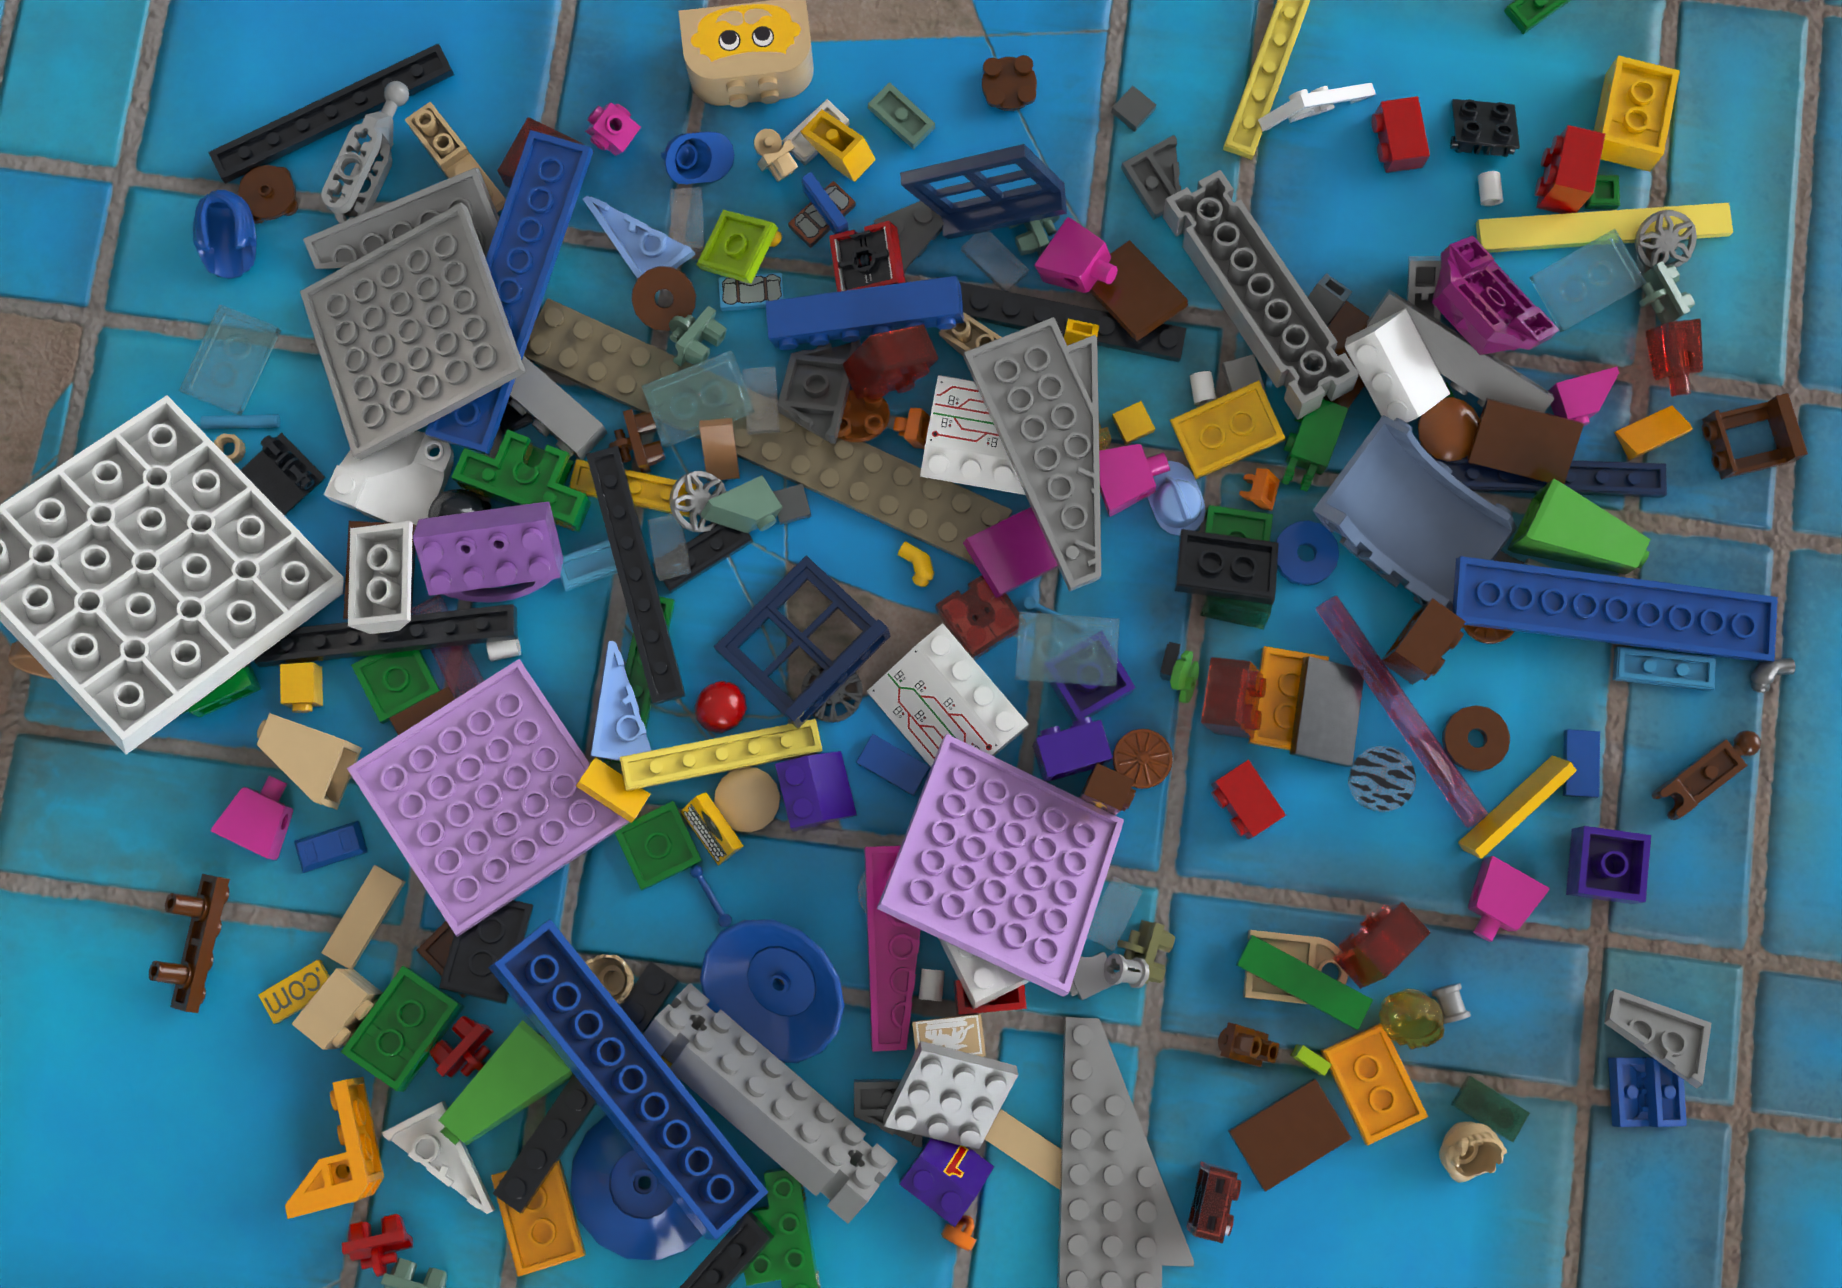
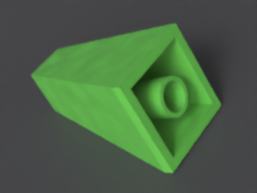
M1552 479L1533 495L1507 550L1512 553L1628 574L1636 568H1642L1647 561L1650 552L1646 549L1651 539L1560 481Z
M522 1020L438 1121L445 1126L440 1132L454 1145L461 1140L467 1146L570 1080L573 1073L551 1045Z

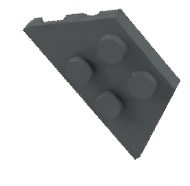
M860 340L833 348L829 343L824 346H818L813 350L791 353L777 404L779 413L829 443L836 444L861 346Z

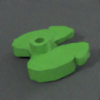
M1186 650L1181 654V659L1176 661L1170 680L1171 688L1180 690L1179 702L1182 703L1190 702L1199 674L1198 662L1193 661L1192 663L1193 652Z

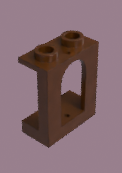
M1788 393L1777 395L1768 402L1720 413L1719 410H1715L1702 419L1703 435L1709 441L1713 452L1712 464L1714 469L1719 472L1721 480L1793 463L1808 454ZM1768 420L1777 449L1734 459L1725 430Z

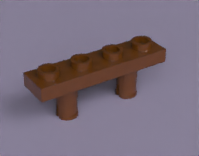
M202 874L197 897L170 893L166 899L165 911L167 913L192 917L181 964L153 961L149 968V979L151 981L176 984L170 1006L172 1008L198 1013L199 1007L205 999L206 977L213 965L214 956L212 952L215 939L220 934L222 926L220 918L223 906L229 897L228 884L230 879Z

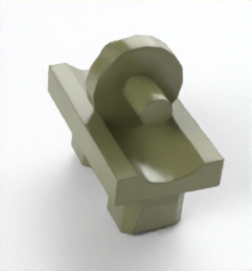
M1141 920L1139 930H1131L1128 942L1118 940L1116 946L1125 949V959L1132 960L1136 957L1145 959L1149 965V978L1145 984H1148V982L1161 983L1163 982L1166 969L1165 965L1154 962L1157 950L1169 953L1173 948L1175 936L1164 930L1165 925Z

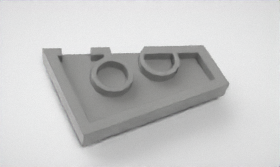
M1617 989L1612 990L1608 997L1604 1024L1696 1089L1702 1086L1712 1023Z

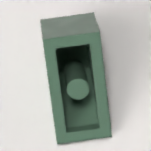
M763 475L708 500L700 514L705 520L749 533L755 529L764 531L777 522L775 518L783 507Z

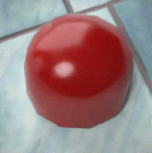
M718 681L706 686L698 695L694 706L696 720L704 729L714 733H723L736 727L743 720L747 710L745 695L737 685L731 682Z

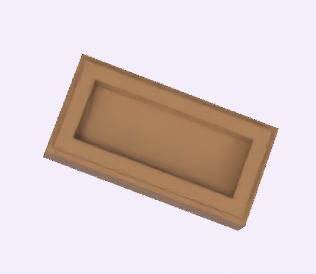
M732 418L699 421L706 472L720 480L740 478Z

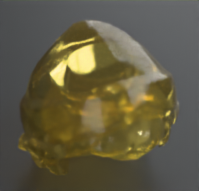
M1407 988L1387 996L1382 1001L1379 1012L1381 1026L1388 1037L1396 1041L1400 1046L1407 1044L1410 1049L1422 1048L1423 1046L1429 1047L1443 1038L1445 1028L1440 1005L1426 993Z

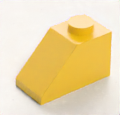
M822 109L800 131L834 169L853 182L876 160L862 135Z

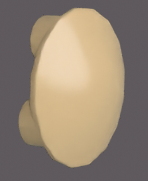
M745 767L731 770L721 779L715 790L714 804L732 829L739 832L753 833L763 829L773 821L779 810L781 796L777 784L768 773L758 768Z

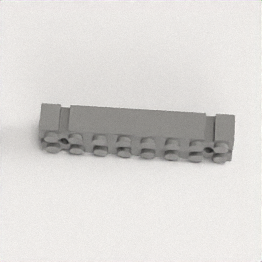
M1219 170L1198 181L1197 191L1191 193L1188 187L1167 197L1165 199L1163 218L1175 236L1184 234V250L1275 387L1279 388L1282 385L1286 387L1284 400L1298 420L1320 408L1324 396L1327 395L1330 401H1333L1353 390L1359 373L1346 353L1337 356L1335 353L1337 340L1242 200L1240 199L1235 203L1232 201L1234 189L1223 172Z
M689 983L675 997L670 1005L668 1004L654 1018L643 1036L660 1057L664 1056L672 1063L670 1069L681 1081L815 1196L820 1192L831 1200L827 1206L849 1224L870 1200L880 1186L879 1184L886 1178L898 1161L878 1143L871 1147L863 1140L866 1135L865 1132L721 1009L718 1013L707 1006L710 1000Z

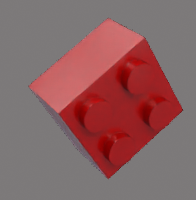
M1567 125L1560 136L1556 135L1554 137L1551 148L1545 149L1541 159V166L1545 167L1543 177L1538 179L1535 188V196H1539L1536 208L1560 214L1577 213L1594 193L1605 133Z

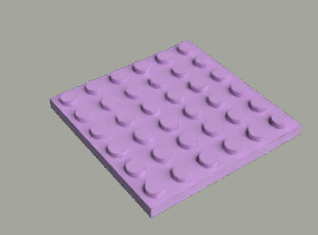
M520 659L347 768L457 937L629 823V821L576 787V784L590 763Z
M946 734L937 751L877 909L1065 997L1069 993L1124 819Z

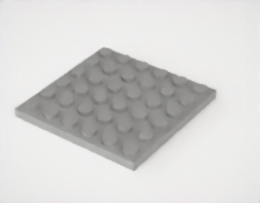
M461 202L300 291L352 455L359 460L526 373L469 210Z

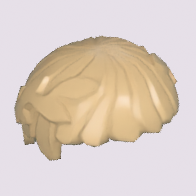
M602 954L585 961L618 1004L624 1003L634 985V974L630 966L617 955Z

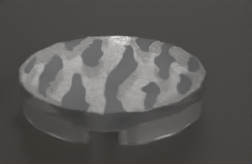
M1377 746L1363 751L1354 759L1353 766L1350 769L1348 784L1353 797L1361 806L1377 812H1388L1402 807L1410 800L1416 786V774L1411 761L1404 753L1393 747Z

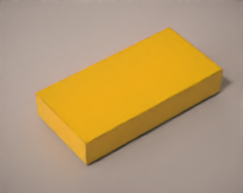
M596 757L576 784V787L630 823L635 820L651 795L643 788L626 791L623 775Z

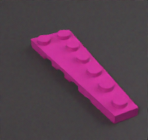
M901 845L864 847L872 1052L907 1049L921 930L877 909Z

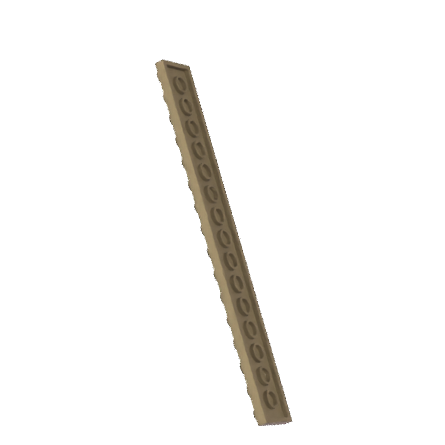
M547 298L535 321L524 356L532 363L641 413L652 412L654 419L700 440L699 421L732 418L737 457L798 485L803 484L804 488L976 566L963 545L965 539L1009 518L1012 513L1011 509L952 482L920 477L921 468L865 442H848L837 437L836 444H831L780 414L777 402L687 361L680 367L673 362L674 355Z

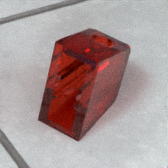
M1701 319L1668 322L1645 331L1654 379H1669L1671 397L1691 394L1689 376L1703 371Z

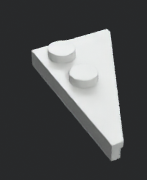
M1372 83L1331 90L1328 89V86H1323L1308 93L1307 89L1291 94L1289 102L1261 117L1258 121L1262 131H1266L1287 118L1292 123L1333 110L1335 108L1334 103L1350 101L1352 104L1372 97L1376 93Z
M445 1101L382 1132L384 1138L408 1153L410 1158L424 1165L427 1171L445 1185L451 1186L467 1199L466 1201L475 1208L481 1209L486 1214L496 1210L465 1144L460 1140L454 1145L440 1132L445 1126L438 1120L448 1109Z

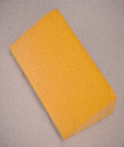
M1671 405L1614 433L1630 461L1686 435L1693 428L1675 407Z

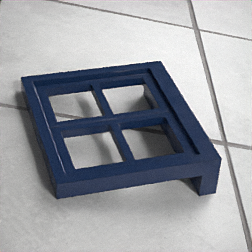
M1025 144L900 173L901 185L942 217L944 222L942 226L943 236L947 239L1067 214L1064 182ZM1010 164H1017L1022 169L986 178L980 172ZM962 175L970 181L937 190L929 184ZM1031 178L1037 183L1003 192L996 186ZM978 189L986 195L954 203L946 198L947 196Z
M806 555L714 648L799 729L891 636L888 627L881 620L878 619L876 621ZM808 580L832 604L801 632L778 609ZM839 609L863 632L832 662L808 638ZM770 619L793 642L762 671L739 648ZM800 647L824 671L793 701L769 676Z

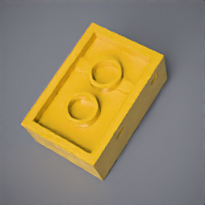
M1617 56L1604 77L1594 131L1606 134L1601 160L1649 172L1664 155L1680 70Z

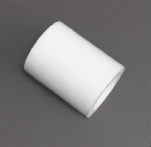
M1488 171L1478 175L1480 204L1482 206L1501 204L1503 202L1500 172Z
M1202 371L1189 376L1194 405L1202 406L1216 399L1212 372Z
M519 639L486 643L491 662L521 655Z
M921 969L919 999L942 1002L945 971Z

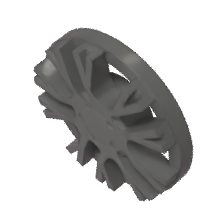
M818 664L806 674L802 682L801 693L809 686L808 682L813 675L816 677L820 675L819 670L822 668ZM855 672L812 716L830 723L840 722L852 716L860 706L863 696L862 683L858 674ZM856 683L858 693H848L845 691L847 685ZM844 696L855 700L854 705L844 701ZM841 703L845 706L847 712L837 716L835 706ZM826 704L832 705L830 717L824 716Z

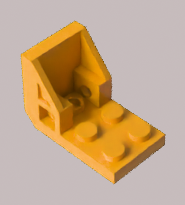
M364 1077L345 1079L332 1083L334 1090L330 1092V1100L334 1111L339 1113L341 1125L337 1127V1134L340 1144L342 1146L345 1145L346 1152L317 1161L285 1204L287 1219L355 1202L374 1195L385 1178Z

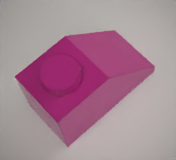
M1618 367L1554 384L1548 390L1554 397L1551 403L1554 415L1583 422L1584 426L1589 424V419L1600 410L1619 374Z

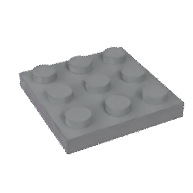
M920 1041L883 1115L884 1127L979 1150L1018 1077L1017 1066Z

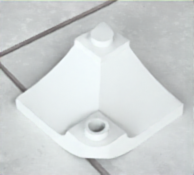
M415 431L362 460L354 458L350 449L341 464L336 465L324 495L330 501L359 511L363 515L383 523L410 521L417 525L418 519L428 518L432 502L445 489L454 463L453 449L448 442L431 438L420 431ZM439 448V454L435 457H431V449Z

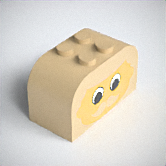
M769 0L678 11L683 55L690 85L694 93L702 101L715 106L730 105L732 107H743L752 102L772 104L780 99L799 95L810 84L814 66L806 0Z

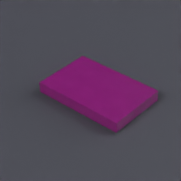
M1031 507L966 538L963 542V545L996 598L1058 567Z

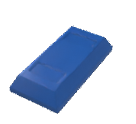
M359 821L294 841L303 873L368 852Z

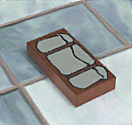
M834 181L824 189L844 217L856 206V202ZM811 202L788 223L789 228L810 248L831 230Z

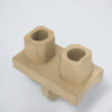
M763 129L756 134L754 148L762 156L757 163L761 171L769 168L776 181L779 182L798 168L790 155V152L795 148L790 139L782 145L780 135L772 129Z

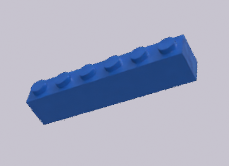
M957 276L766 301L768 339L775 348L780 350H793L800 344L808 343L812 346H824L829 344V341L838 339L844 342H855L860 340L861 336L873 335L876 338H886L891 336L892 332L899 331L916 334L923 332L924 328L930 327L947 330L955 328L956 324L964 323L961 285Z

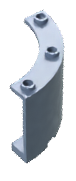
M1384 415L1313 509L1315 515L1329 531H1335L1343 536L1339 541L1343 546L1396 588L1401 583L1405 586V589L1416 595L1413 600L1421 606L1433 598L1450 611H1452L1456 558L1463 556L1494 560L1517 529L1512 517L1513 513L1508 508L1499 503L1493 505L1451 475L1452 470L1446 464L1435 461L1414 437L1412 427L1399 418L1392 420Z

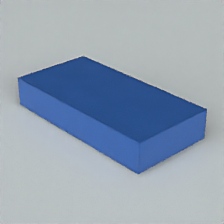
M809 172L803 176L801 180L803 192L832 232L838 234L848 231V221L813 173Z
M1564 730L1563 759L1570 761L1577 771L1563 783V796L1598 798L1600 788V731Z
M872 734L856 761L858 765L914 796L930 769V766Z

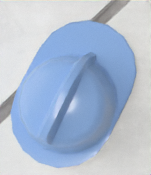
M1168 461L1170 471L1153 476L1156 483V492L1147 498L1160 527L1170 534L1180 536L1181 529L1192 531L1198 529L1204 520L1206 512L1205 503L1190 469L1179 462Z

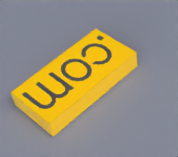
M316 960L258 994L273 1024H278L302 1010L330 976L322 961Z

